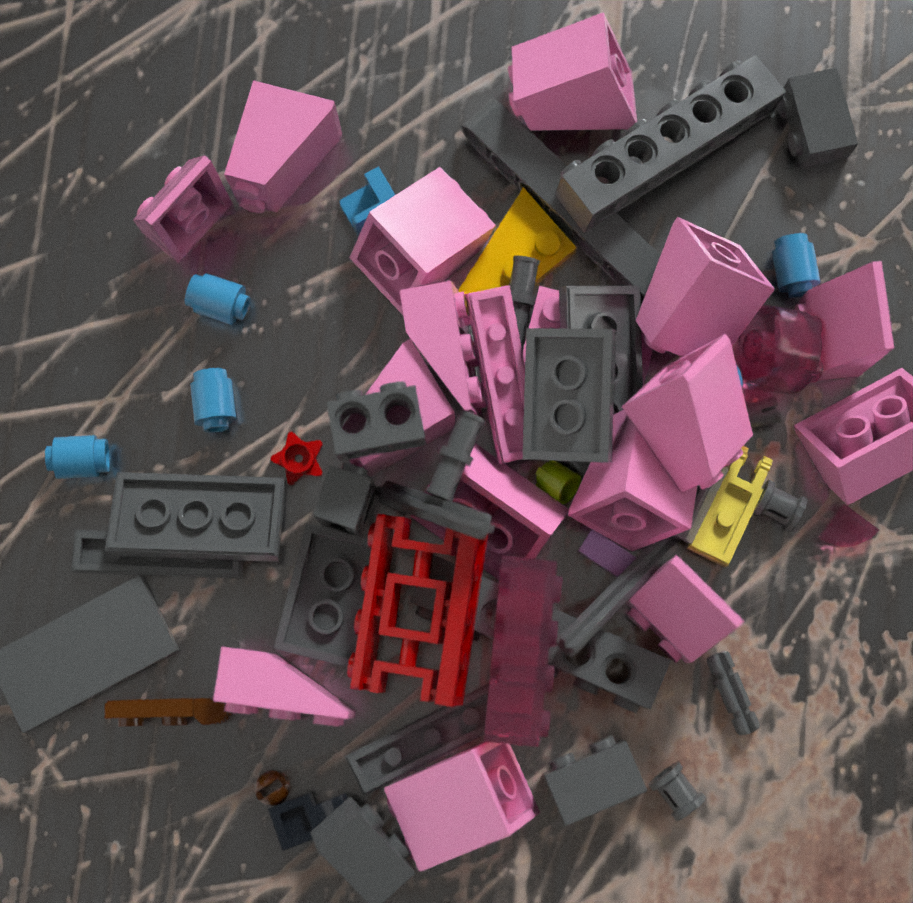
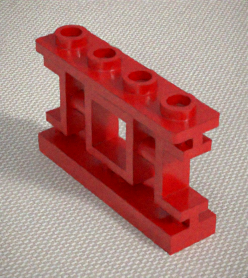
M378 513L376 522L371 524L368 532V546L372 549L369 565L365 566L361 577V589L365 591L363 607L358 610L354 622V632L358 635L356 652L351 654L347 667V675L351 678L350 688L384 693L386 692L388 673L390 672L423 678L420 701L435 702V704L450 707L463 705L488 534L484 540H478L446 528L443 545L409 540L412 519ZM393 547L416 551L412 576L390 573ZM433 553L457 556L453 583L429 579ZM402 584L437 589L430 632L396 627ZM380 635L402 638L399 663L383 660L376 661ZM420 641L444 644L440 670L416 666Z

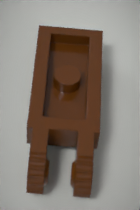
M214 698L127 699L107 701L105 703L104 719L118 718V727L144 726V718L161 717V726L188 725V717H194L202 725H217V723H225L227 719L230 720V716L233 714L232 712L224 711L225 702L213 701Z

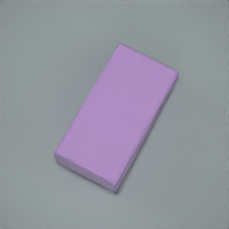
M591 529L577 551L615 577H618L636 559L635 556Z

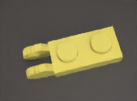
M745 446L741 448L744 452L743 455L728 466L729 470L693 543L687 547L688 550L723 567L729 565L762 495L764 489L761 487L773 462L772 459L763 456L754 469V475L750 483L737 477L741 466L744 465L748 457L747 452L749 448Z

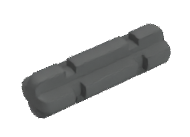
M721 651L709 656L707 664L712 675L716 674L718 680L715 683L727 712L733 714L734 718L731 721L736 733L743 736L755 732L760 728V723L755 711H750L749 706L752 704L738 672L734 673L732 669L735 667L730 653L728 651Z

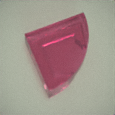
M843 504L817 537V540L833 547H852L869 540L879 529L850 507Z

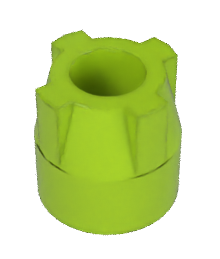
M549 460L542 467H539L535 473L537 475L535 486L561 504L569 502L576 495L581 484V477L558 461Z

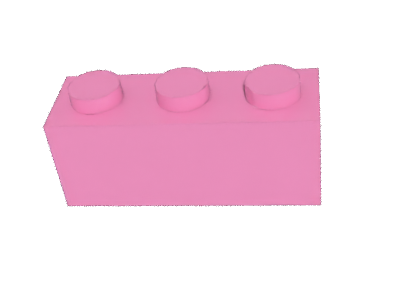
M903 368L794 425L797 436L825 484L847 505L913 471V376Z
M475 443L470 455L474 458L470 467H465L452 502L482 511L491 516V524L495 527L492 534L488 533L483 569L514 590L561 524L569 509L506 464L498 463L496 457ZM413 515L410 516L444 540L445 527Z

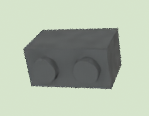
M837 67L789 77L784 86L786 93L778 107L781 117L788 120L791 131L788 134L789 149L792 156L798 157L800 168L803 169L848 159L857 147L858 141Z
M613 735L589 744L591 753L575 759L571 752L548 762L551 770L544 772L543 775L565 826L647 792L626 740L621 739L615 742Z
M350 796L312 830L310 834L318 852L368 903H384L415 874L407 859L411 852L396 833L390 838L381 829L384 825L383 820L369 804L361 808Z

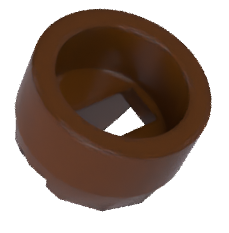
M268 770L262 773L257 778L254 786L257 799L267 806H275L287 799L291 790L289 778L279 770ZM279 779L282 787L264 797L261 789L268 787L275 780Z

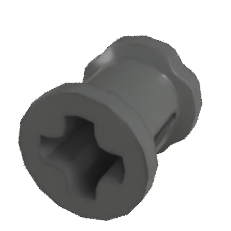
M768 479L762 487L764 490L753 514L756 516L764 514L784 524V529L791 532L799 523L806 509L808 498L804 496L796 498L776 488L775 482Z
M679 761L665 768L648 784L652 791L657 790L673 810L671 815L676 821L691 814L706 800L705 795L702 792H697L681 772L683 766Z

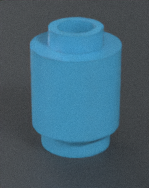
M805 233L789 234L774 241L775 249L772 251L779 292L788 293L789 298L803 297L809 289L821 283L814 244L808 241V236Z
M207 273L203 276L195 274L191 278L186 290L185 305L193 308V312L233 325L237 319L243 320L246 316L250 304V296L245 295L246 289L244 285Z
M208 368L194 372V381L190 384L194 424L203 426L204 432L213 433L228 430L229 423L236 421L237 417L232 380L227 378V371L222 368Z
M96 435L54 437L52 446H46L45 449L47 471H54L56 479L99 477L100 473L109 472L110 449L108 440L98 439Z

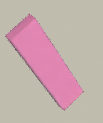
M510 285L465 294L497 460L500 464L521 460L523 451L525 363Z

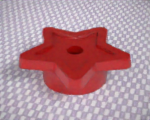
M289 432L286 445L281 451L272 455L270 460L285 468L287 484L294 485L303 475H322V470L316 457L323 443L321 440L305 442L294 432ZM297 455H302L303 459L301 462L295 461Z

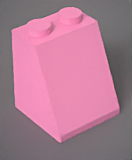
M604 12L512 47V65L508 66V73L513 85V92L509 93V101L514 114L517 117L522 115L529 130L629 129L637 122L632 72Z
M253 80L224 173L237 202L240 203L242 208L254 213H264V210L277 212L335 147L342 135L335 101Z
M439 167L369 212L350 259L403 315L400 290L445 282L484 247L496 225L489 219L486 212L466 195L460 185Z
M677 217L672 224L636 322L645 335V343L653 350L662 354L669 351L681 358L724 334L727 335L733 346L775 288L740 245Z
M726 334L664 366L622 406L681 492L698 485L701 489H706L718 482L724 475L721 471L722 468L732 464L743 455L744 452L741 448L753 436L731 341Z
M409 339L401 345L366 394L380 392V386L392 382H406V387L415 385L426 444H429L452 431L455 425V412L413 341ZM395 406L388 411L386 420L392 425H402L408 421L411 412L404 406ZM352 414L342 428L350 434L358 433L365 427L366 418L360 414ZM424 446L351 459L350 462L353 465L366 469L368 471L367 475L372 477Z
M622 410L613 415L612 462H590L571 503L568 516L633 552L691 529L697 486L684 492L680 491L626 412Z
M505 732L406 776L384 788L388 797L387 805L389 811L399 823L405 837V846L411 852L410 858L415 861L419 872L508 837L540 814Z

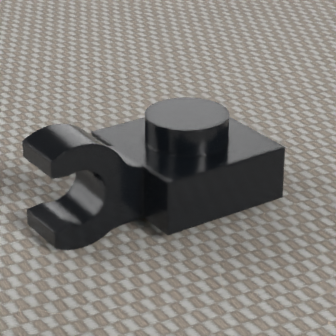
M310 792L268 808L282 851L313 840L310 832L348 799L347 794L344 793L316 804L313 794Z

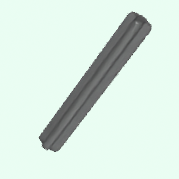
M386 480L382 487L377 486L376 494L380 495L379 503L478 540H484L488 533L492 534L495 526L491 524V516L482 511L390 480Z
M671 536L649 545L556 639L557 646L565 655L572 657L578 653L674 554L679 547L676 539Z

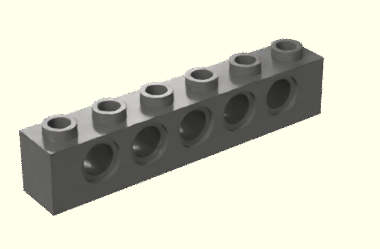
M757 55L743 63L739 60L734 61L721 72L716 80L711 83L708 80H704L695 86L684 100L678 102L677 99H674L664 105L655 118L648 122L645 119L636 122L627 130L623 138L616 142L612 139L607 140L593 152L592 157L582 163L580 160L570 163L560 173L561 179L554 195L585 233L772 114L785 95L786 90ZM695 117L701 118L705 121V123L700 122ZM663 137L672 139L674 143L666 141ZM630 157H636L643 163H636ZM596 177H604L607 180H609L611 184H604L600 182Z
M433 554L429 579L453 583L455 564ZM482 576L473 634L474 641L478 642L480 635L496 641L494 650L517 660L519 654L522 653L536 659L533 667L557 678L559 671L576 677L573 683L574 686L597 696L599 689L616 695L613 701L614 704L637 714L639 707L651 710L671 660L600 629L585 644L588 649L587 661L581 666H574L567 661L564 652L557 646L556 639L577 618ZM416 586L410 598L411 604L418 606L415 614L432 622L437 589ZM493 606L504 607L509 612L510 623L502 630L490 628L485 621L487 610ZM539 623L547 628L549 640L544 647L534 648L527 643L525 630L529 625ZM614 658L622 660L628 668V675L620 684L610 682L605 674L607 663Z

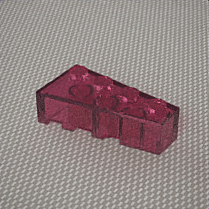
M502 556L484 742L539 747L540 737L548 738L550 711L542 709L544 692L552 693L554 666L547 665L549 647L556 648L558 621L552 620L553 603H560L562 577L556 576L557 561Z

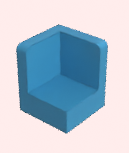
M379 166L364 174L366 186L340 200V206L358 237L369 212L395 196Z

